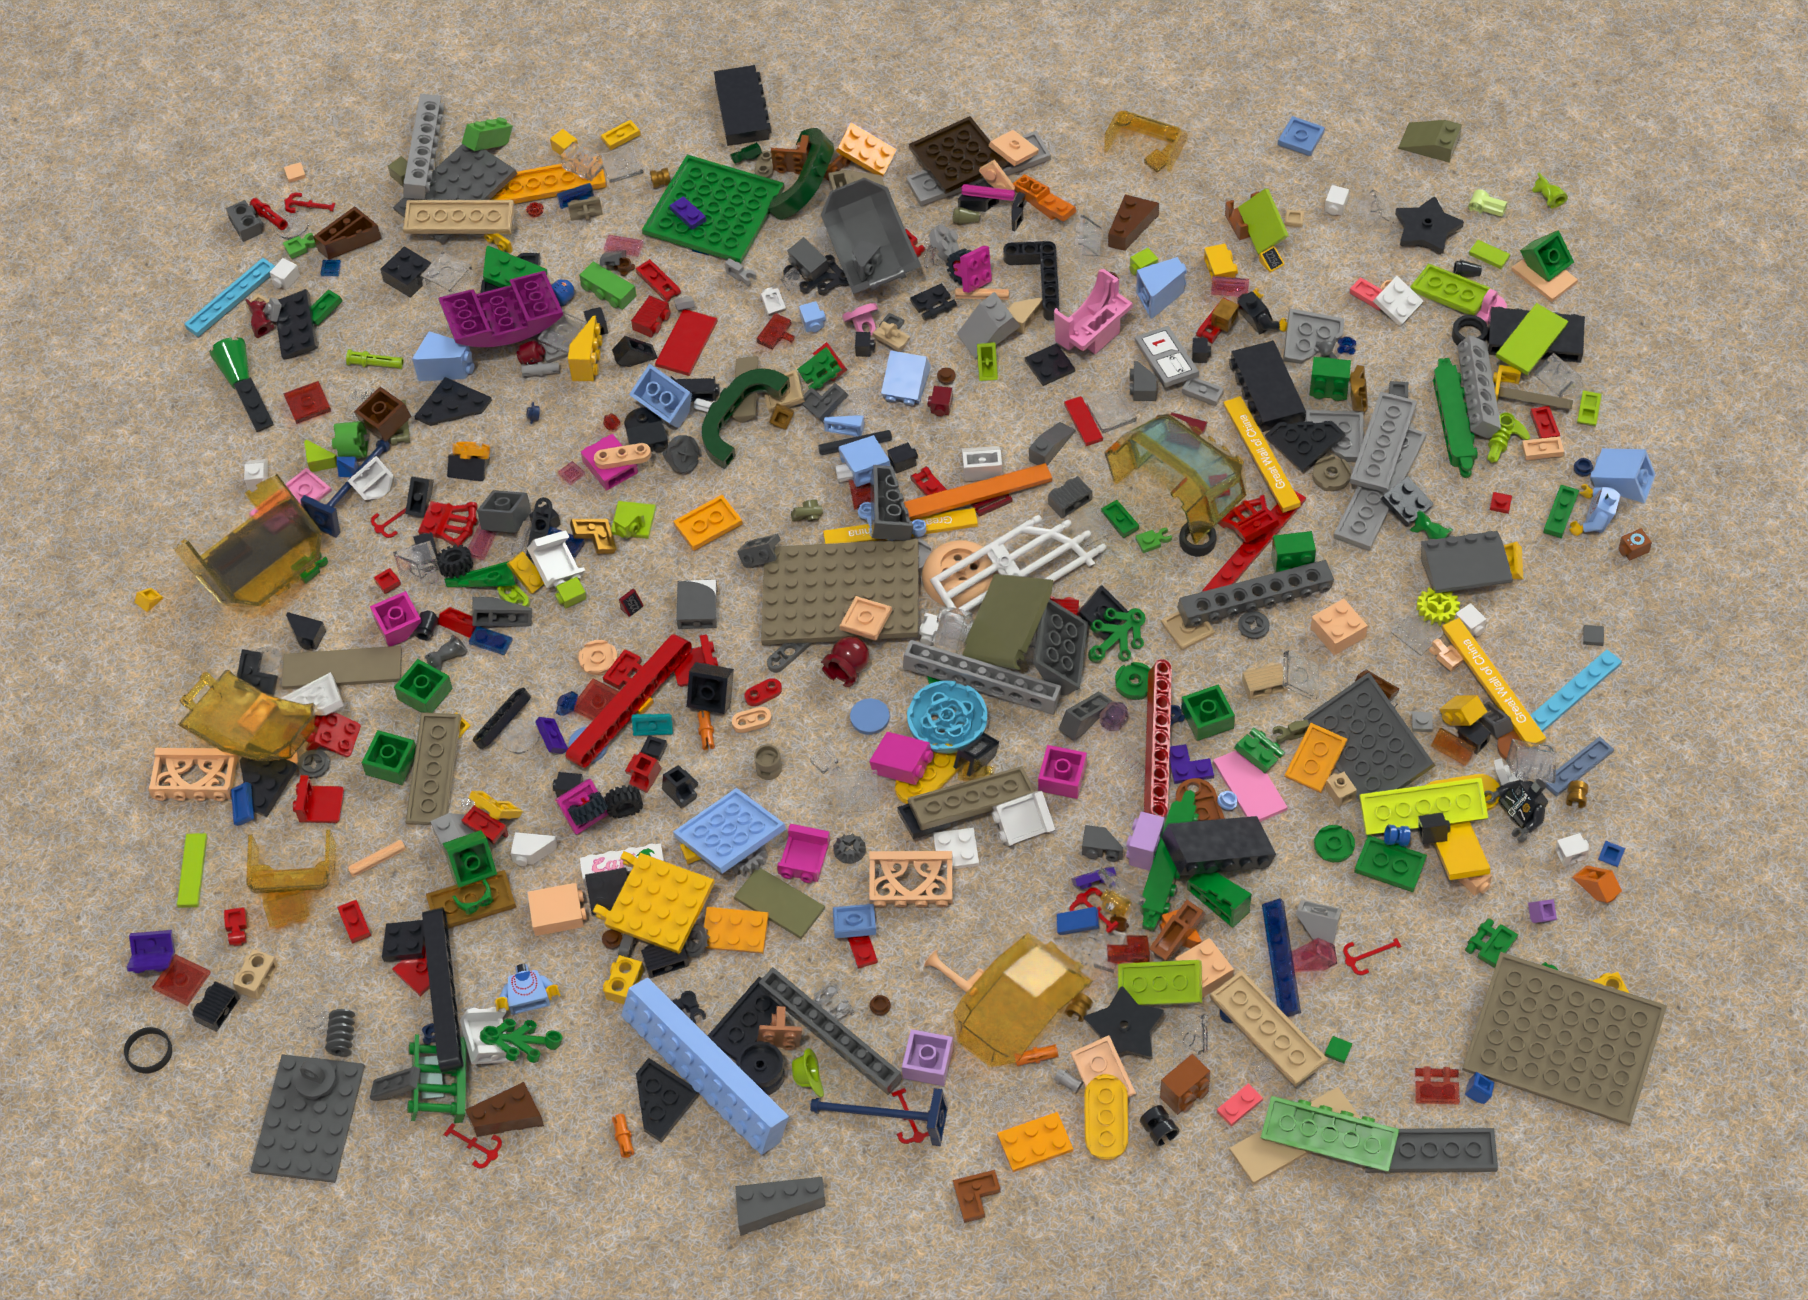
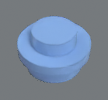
M1224 791L1219 794L1217 802L1221 808L1233 810L1237 806V796L1231 791Z

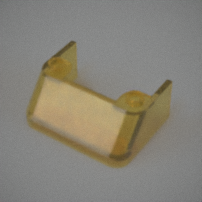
M1119 111L1114 115L1105 132L1104 151L1108 152L1121 128L1172 143L1167 161V171L1171 172L1187 142L1188 133L1182 128L1128 111Z
M326 830L325 861L319 862L315 868L273 870L269 865H258L259 847L253 835H248L246 884L249 890L258 894L326 888L335 874L336 842L331 830Z

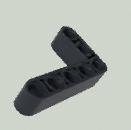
M1051 241L1010 242L1005 244L1003 260L1007 265L1040 264L1043 317L1048 321H1054L1055 308L1059 311L1056 245Z

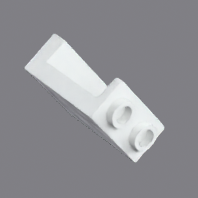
M566 530L535 539L527 547L546 588L553 586L556 588L557 585L575 577H578L580 580L582 574L586 571L584 567L578 569L565 543L569 538Z
M1036 791L993 807L992 817L995 824H999L1001 830L998 832L999 838L1006 846H1011L1019 841L1055 830L1042 791Z
M496 1007L488 1009L470 1008L466 1010L460 1019L471 1064L511 1062L506 1059V1052L496 1045H486L479 1038L480 1032L484 1027H497L503 1023V1017L506 1014L505 1008H501L499 1011H496ZM505 1042V1043H507L509 1046L517 1048V1047L514 1046L513 1044H509V1042Z

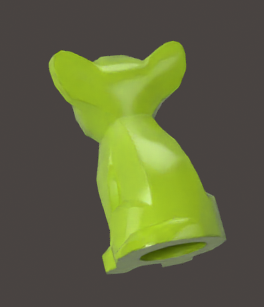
M1540 172L1537 173L1539 178L1535 181L1532 191L1534 193L1542 192V195L1548 199L1546 203L1551 209L1564 204L1568 199L1567 194L1560 187L1550 185Z

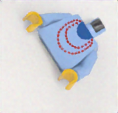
M1583 484L1581 487L1584 491L1579 493L1587 499L1592 497L1588 514L1583 525L1580 526L1577 521H1573L1570 523L1572 528L1568 530L1575 536L1580 535L1583 531L1603 533L1616 513L1620 494L1610 487H1595L1592 489L1587 484Z
M519 964L515 967L516 974L508 977V983L504 985L499 998L495 1000L496 1011H499L501 1008H505L506 1011L510 1009L511 1015L547 1007L550 1006L549 1000H552V996L558 995L560 997L561 994L558 986L554 985L545 976H539L537 970L529 971L527 964Z

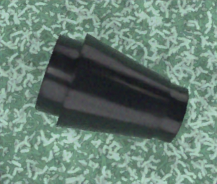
M1462 259L1454 263V274L1462 277L1481 275V265Z

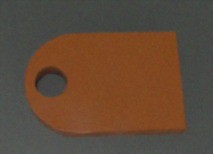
M1193 778L1179 785L1175 799L1180 802L1190 785H1195L1199 788L1195 792V805L1197 806V814H1199L1198 821L1225 819L1222 809L1217 802L1216 791L1209 782Z

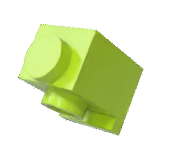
M628 506L614 520L616 533L620 537L628 539L638 531L639 527H645L644 515Z

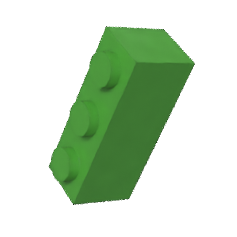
M501 117L467 124L462 144L474 151L504 146L509 142L513 125Z
M594 261L579 275L581 287L585 291L590 290L595 293L597 298L600 300L605 299L614 308L618 307L623 310L637 297L633 284Z

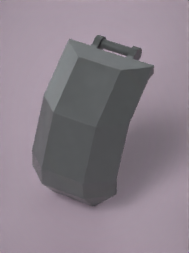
M862 178L830 191L821 217L853 294L870 287L874 291L877 287L898 278H906L905 273L922 267L908 238L888 187L867 178ZM861 240L880 246V253L882 255L880 264L873 269L872 274L868 275L864 281L860 280L853 266L852 250Z

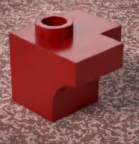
M639 752L638 755H633L625 772L631 776L629 785L635 786L637 789L647 793L662 768L657 759Z

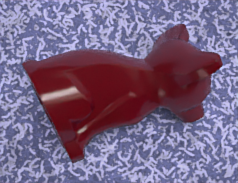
M245 299L249 311L252 313L251 327L254 336L260 338L274 329V325L271 324L272 321L270 319H266V314L263 312L266 302H259L257 300L250 302L248 299Z

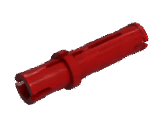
M253 198L250 201V205L253 206L260 217L266 218L279 230L287 228L288 222L275 213L268 204L261 202L258 198Z

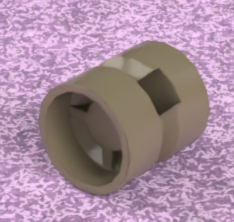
M770 744L762 745L756 749L754 760L757 775L764 780L777 778L782 772L779 750Z

